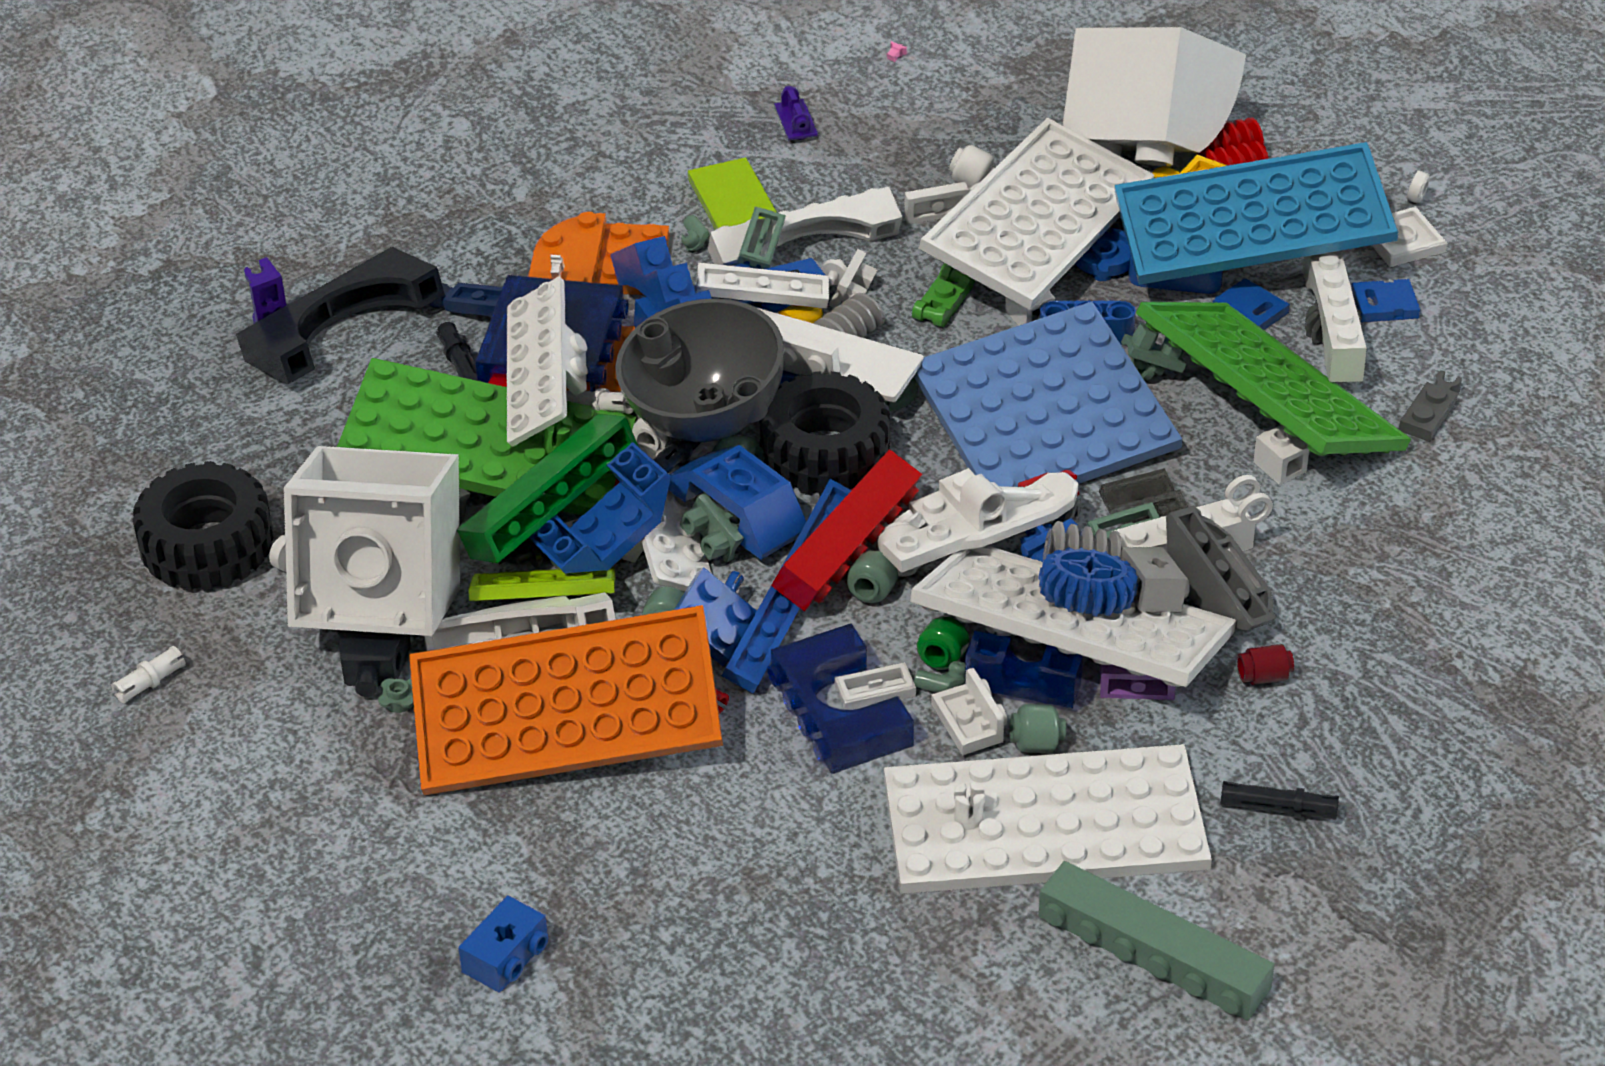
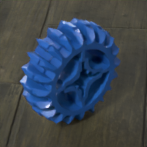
M1068 547L1065 551L1055 550L1054 553L1048 554L1046 559L1043 560L1038 577L1040 580V594L1045 596V600L1055 603L1057 608H1066L1068 612L1075 611L1081 613V615L1092 614L1095 617L1098 614L1111 616L1112 613L1119 614L1123 610L1130 609L1138 588L1136 569L1131 567L1129 562L1122 561L1119 556H1111L1107 551L1086 550L1082 547L1079 549Z

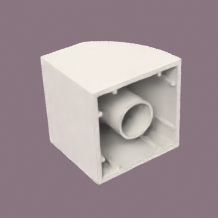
M1182 27L1076 28L1063 126L1120 157L1122 151H1136L1135 162L1170 167L1173 165L1174 152L1199 153L1221 131L1231 113L1240 88L1246 54Z

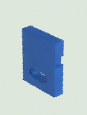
M1246 278L1213 299L1214 303H1228L1263 330L1287 315L1290 308L1289 303Z
M1399 279L1386 283L1384 281L1352 283L1351 290L1356 309L1360 310L1361 322L1419 319L1420 307L1410 279ZM1367 298L1373 299L1375 305H1370Z

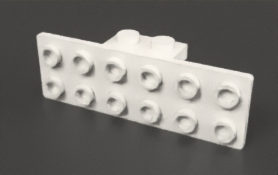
M560 276L541 284L527 295L516 298L507 306V443L512 447L567 416L566 387L575 396L587 390V345L580 334H575L565 324V284Z
M760 309L774 321L780 330L784 346L783 370L791 373L809 376L812 372L821 371V374H830L833 371L840 372L841 376L846 377L850 374L858 377L861 383L866 381L872 385L875 391H878L885 400L896 402L924 360L921 354Z
M637 442L638 447L652 459L664 450L655 451L654 448ZM677 465V466H676L673 470H671L668 474H670V473H672L673 471L679 469V466ZM668 490L661 523L625 554L622 559L635 563L644 550L653 582L686 591L696 573L703 567L712 573L707 557L701 551L700 544L702 540L699 532L687 535L680 526L683 514L691 509L689 500L684 502Z

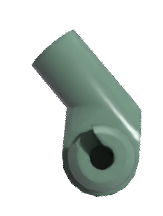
M689 215L683 222L689 235L687 237L682 235L681 241L687 250L697 251L704 245L709 237V232L695 215Z

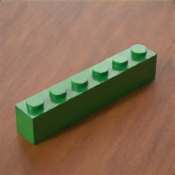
M597 414L456 529L469 558L499 563L548 520L610 469L607 467V464L632 442L639 446L626 416Z

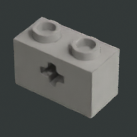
M1123 547L1121 560L1129 562L1130 566L1136 569V575L1138 576L1137 594L1134 596L1133 602L1139 611L1181 612L1184 598H1187L1189 594V581L1163 547Z

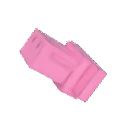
M895 42L890 43L891 50L887 53L888 60L895 62L899 57L907 55V47Z

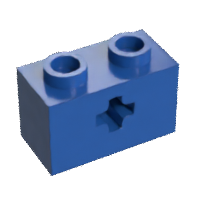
M507 895L458 947L462 973L500 993L510 981L514 982L518 979L524 966L534 955H539L545 949L548 943L546 916Z

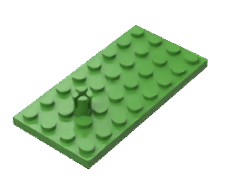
M1141 302L1136 314L1146 321L1148 328L1162 333L1169 338V344L1190 354V359L1194 363L1207 367L1214 373L1215 379L1229 384L1236 389V394L1240 398L1256 404L1260 408L1261 414L1281 423L1286 433L1302 439L1308 445L1309 453L1312 452L1320 456H1326L1327 454L1348 455V453L1369 454V452L1390 453V451H1406L1411 441L1410 437L1338 384L1329 382L1327 376L1228 303Z
M371 358L337 447L458 454L459 488L497 497L597 414L626 416L631 429H633L636 423V416L620 412L597 411L589 405L566 401L567 416L564 419L512 447L507 443V387ZM609 470L561 511L584 515L607 492L613 489L616 477Z

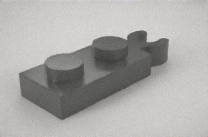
M1440 371L1436 375L1435 385L1426 382L1401 418L1399 430L1430 442L1457 403L1462 377L1458 376L1455 381L1446 382L1444 381L1445 371Z

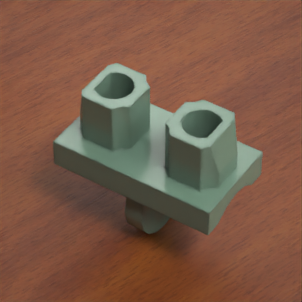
M1140 323L1133 336L1125 334L1121 343L1128 347V355L1132 357L1131 361L1144 381H1149L1154 374L1161 376L1164 368L1183 373L1187 365L1182 358L1184 350L1169 344V338L1165 337L1162 345L1155 343L1159 333L1148 328L1146 324Z
M706 493L697 496L693 508L685 512L680 521V526L687 535H693L700 531L704 536L700 547L708 560L720 556L726 563L734 560L736 556L735 550L744 539L739 533V527L737 526L741 519L730 511L726 512L721 506L717 507Z

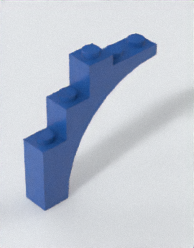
M665 236L634 243L610 254L618 285H629L638 289L651 301L659 312L688 301L712 299L709 290L695 293L687 263L673 266Z

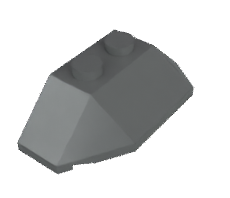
M1195 506L1170 512L1166 516L1167 552L1188 578V595L1199 609L1236 619L1235 628L1246 631L1272 623L1276 619L1275 612H1273L1271 589L1227 531L1213 520L1202 516L1201 511Z

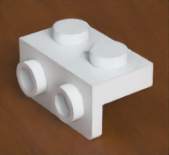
M974 668L966 670L965 684L932 694L931 705L962 755L1003 742L1004 726L1007 725L1006 712L1001 704L995 703L988 682L985 679H980Z

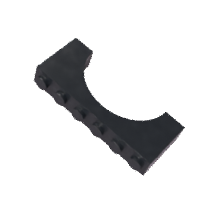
M390 247L236 333L244 361L290 384L315 370L308 346L322 330L334 322L351 314L381 306L404 305L421 309L445 295L438 267L397 248Z

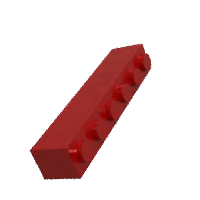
M889 449L784 563L771 586L804 612L814 601L820 605L833 588L829 584L832 581L839 584L851 568L847 564L850 561L854 563L861 554L867 551L868 547L865 545L867 542L873 545L878 540L880 534L885 529L882 525L885 522L888 524L893 523L903 510L900 507L902 503L908 506L920 491L915 486L923 474Z

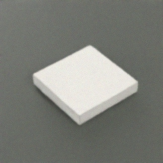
M1416 207L1392 213L1398 230V241L1371 245L1389 267L1444 253L1447 249V242Z

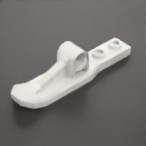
M1066 472L1047 473L1026 487L998 486L995 482H990L982 475L972 476L961 488L959 512L945 520L932 523L929 526L883 542V555L902 573L960 550L982 548L1059 518L1074 507L1078 493V482Z

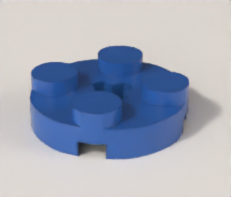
M1111 228V232H1105L1075 265L1080 270L1093 275V278L1097 281H1108L1112 276L1128 271L1130 250L1125 232L1117 228Z

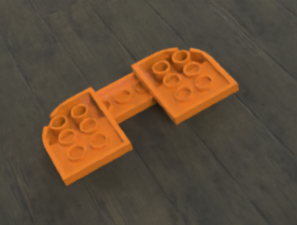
M587 211L579 216L556 224L544 232L538 240L534 249L524 296L537 289L541 284L552 280L551 255H561L564 261V271L561 273V278L565 284V324L575 334H580L587 345L586 366L588 373L586 374L587 390L585 391L594 392L598 388L608 389L610 392L621 391L616 378L615 365L617 356L623 342L635 329L634 326L586 325L592 293L644 295L638 289L629 285H618L610 254L634 243L665 236L668 246L670 236L669 225L606 223V213Z

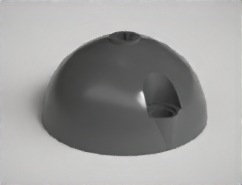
M719 298L688 301L668 307L652 315L630 333L623 342L617 356L615 365L616 378L627 403L651 428L681 441L710 442L721 440L738 434L750 423L757 422L766 416L768 407L777 393L783 374V337L778 326L768 315L749 304Z

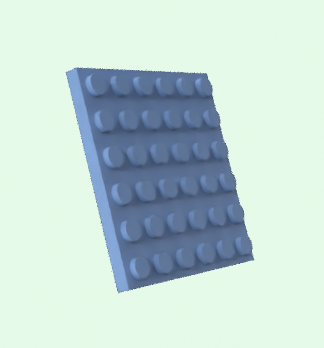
M1092 301L924 357L921 367L914 375L916 382L966 466L974 475L982 474L987 480L995 482L998 486L1018 487V483L1047 472L1059 473L1064 470H1071L1077 475L1075 481L1080 484L1182 448V437Z

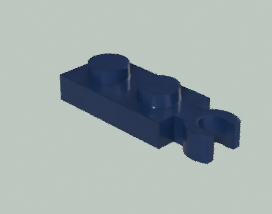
M459 282L453 288L442 283L445 295L431 302L429 306L435 308L444 306L445 311L461 314L501 317L506 312L507 306L516 299L513 288Z

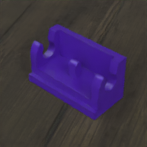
M267 257L259 260L261 273L254 274L248 267L244 269L245 278L249 282L254 309L252 315L253 323L260 321L287 305L282 276Z

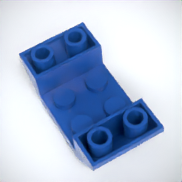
M632 442L607 464V467L620 483L607 492L599 502L582 515L570 528L555 515L528 537L563 573L609 570L661 523L671 477L635 443Z
M740 445L709 452L669 474L671 479L668 490L682 501L686 502L705 492L741 519L738 531L744 539L740 544L760 560L796 540L806 523L791 483Z

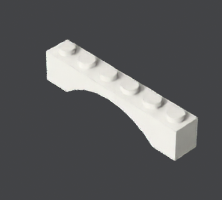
M889 186L880 189L871 188L861 194L840 196L833 201L822 204L812 203L802 209L779 212L786 215L776 247L787 241L814 234H840L871 242L898 235L902 215ZM765 218L758 219L748 249L750 253H754ZM750 220L731 227L722 226L710 232L708 251L714 264L728 266L740 264L737 260ZM771 220L760 256H766L777 223L775 220Z
M1335 251L1306 256L1303 261V275L1306 288L1313 290L1319 307L1324 361L1329 382H1363L1367 347L1342 252Z

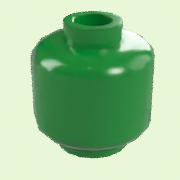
M941 616L934 618L919 635L917 653L927 666L935 670H947L953 661H960L966 653L970 643L969 634L965 626L952 617Z

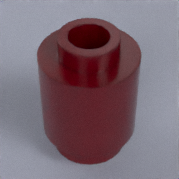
M1283 644L1246 649L1245 653H1239L1237 656L1240 680L1242 683L1250 682L1251 685L1288 680L1289 673L1294 672L1292 652L1290 650L1286 651Z

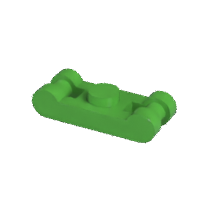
M944 263L939 276L923 298L915 302L912 318L920 321L928 319L933 321V325L944 327L973 288L975 279Z

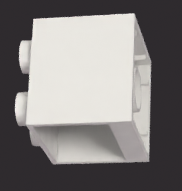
M317 446L284 487L288 627L433 636L460 590L459 534L456 530L459 528V455Z

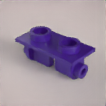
M786 86L781 93V102L774 103V107L787 139L802 140L807 137L818 136L804 99H799V92L795 87Z

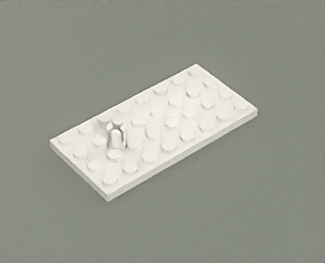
M1046 118L921 238L919 249L1030 310L1121 216L1114 185L1153 179L1154 174L1059 123Z
M991 546L964 549L953 553L912 588L910 598L911 603L921 605L927 611L944 612L956 616L962 622H976L986 625V630L989 633L997 632L998 636H1010L1012 634L1022 636L1030 643L1048 644L1057 647L1063 653L1087 656L1098 664H1113L1126 668L1131 674L1152 676L1174 687H1187L1234 634L1237 621L1236 619L1183 604L1181 612H1140L1134 602L1131 603L1130 609L1123 610L1119 614L1112 613L1111 616L1098 614L1095 617L1092 614L1081 615V613L1075 611L1068 612L1064 607L1057 608L1055 603L1045 600V596L1040 594V580L1038 577L1043 562Z
M1184 744L884 767V782L900 894L1046 883L1064 860L1100 878L1211 870L1212 859Z

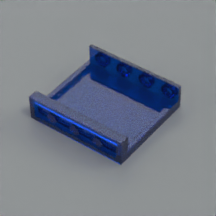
M507 275L475 361L478 381L488 383L494 373L507 374V306L516 298L527 295L541 284L553 279ZM564 280L565 324L575 334H580L586 342V366L588 370L586 382H590V391L594 392L600 388V385L606 384L607 364L613 362L615 353L614 342L619 341L621 338L622 319H627L629 301L624 299L622 285Z

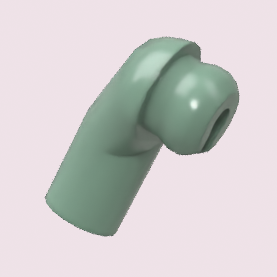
M953 661L948 667L949 672L942 675L918 670L914 684L916 688L938 693L965 684L966 670L969 668L966 663Z

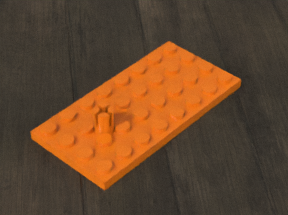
M703 605L409 654L420 782L424 795L723 746Z

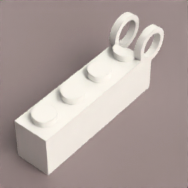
M1243 475L1234 479L1228 485L1225 491L1226 499L1196 508L1201 511L1202 516L1213 520L1227 531L1241 550L1245 551L1253 548L1255 524L1260 523L1269 516L1273 509V502L1268 495L1259 493L1260 484L1254 476ZM1244 484H1252L1251 490L1245 496L1233 498L1237 488ZM1257 502H1265L1264 508L1258 514L1249 516L1247 510L1251 505ZM1166 516L1114 530L1120 533L1122 548L1163 547L1167 551Z

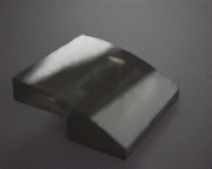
M1165 468L1101 484L1099 489L1100 496L1110 514L1150 502L1153 503L1159 517L1167 516L1170 512L1188 507L1181 490H1174ZM1148 515L1128 522H1124L1118 524L1117 526L1119 528L1121 527V525L1128 524L1131 522L1136 523L1142 520L1149 519L1150 516Z

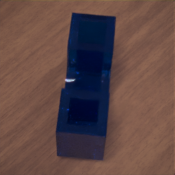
M978 631L974 632L966 654L965 683L966 670L974 668L980 679H985L988 682L991 693L1071 709L1074 708L1082 680L1083 655L1066 654L1059 651L1057 647L1047 645L1041 661L1026 662L1013 654L1010 646L1011 638Z

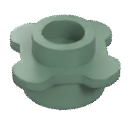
M389 678L381 683L383 694L378 698L380 706L387 708L391 712L401 713L409 710L414 705L411 679L405 681L403 679Z

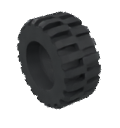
M821 371L812 372L811 375L805 377L801 374L795 376L791 382L785 381L781 383L773 401L768 407L766 416L759 420L760 447L764 451V463L791 483L792 488H799L801 493L809 495L810 492H817L821 496L830 479L848 489L854 488L890 449V411L885 403V399L878 391H875L872 385L866 381L861 383L858 377L850 374L846 377L841 376L840 372L831 371L830 374H821ZM816 431H835V432H839L838 434H834V435H814V434H810V433L816 432Z
M204 461L203 465L189 463L185 464V468L168 470L165 474L166 476L162 478L158 476L151 481L150 488L145 487L134 505V518L132 520L141 560L144 566L149 569V573L159 580L162 579L165 584L172 587L180 585L183 590L193 591L194 588H201L203 591L213 590V587L222 585V587L232 585L234 580L238 578L243 580L248 577L251 569L256 570L263 563L264 557H267L272 547L274 531L266 492L263 490L262 484L255 477L241 468L236 470L235 466L223 463L222 465H216L213 461ZM220 522L217 525L204 529H188L200 523Z

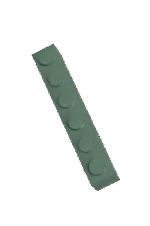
M1065 860L1040 890L1038 916L1045 919L1049 924L1059 926L1079 936L1083 941L1095 944L1113 953L1119 959L1129 961L1149 971L1153 976L1165 979L1183 988L1189 994L1199 996L1219 1006L1229 1014H1235L1249 1021L1271 990L1275 963Z

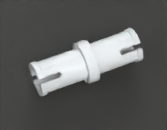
M171 646L167 651L151 661H142L137 664L136 670L111 684L113 691H120L115 694L117 699L124 704L148 687L154 689L160 685L161 679L185 666L184 658L177 659L182 655L175 646Z

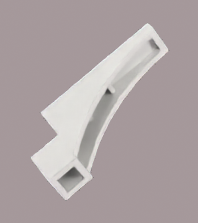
M605 592L571 600L566 596H549L443 618L433 636L423 637L426 651L611 621L616 620L612 599Z

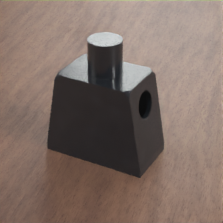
M338 630L344 684L355 686V691L360 696L371 697L376 694L377 687L381 686L384 680L389 678L399 679L411 647L410 635Z

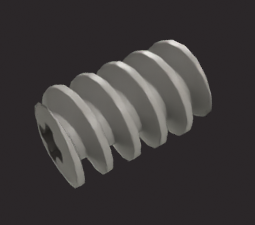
M856 293L850 299L845 300L840 306L835 307L831 312L817 319L813 324L864 338L866 334H871L875 328L881 327L884 324L885 317L880 305L872 297L864 293Z
M1057 521L1053 528L1048 530L1043 560L1046 559L1048 554L1054 553L1055 550L1065 551L1068 547L1072 549H1079L1080 547L1086 550L1095 549L1099 552L1107 551L1111 556L1120 557L1122 548L1121 536L1119 532L1113 531L1107 539L1106 531L1100 528L1093 537L1092 529L1089 526H1085L1079 534L1076 524H1070L1065 532L1063 522Z

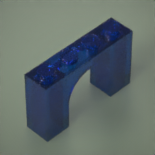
M852 623L771 649V665L768 666V675L774 687L779 686L787 710L789 712L794 711L802 735L810 737L817 760L819 762L824 761L831 774L914 746V720L898 696L852 710L828 706L816 697L823 688L835 683V677L867 671V646Z

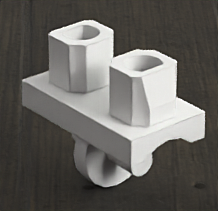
M857 249L848 268L841 259H830L824 262L821 270L826 276H829V286H838L829 306L835 308L842 301L850 299L856 293H866L875 277L877 269L862 262L866 255L865 252Z

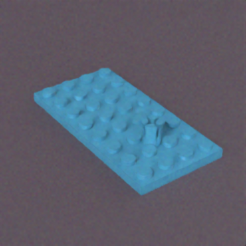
M1368 142L1114 185L1115 196L1139 285L1398 241V230Z

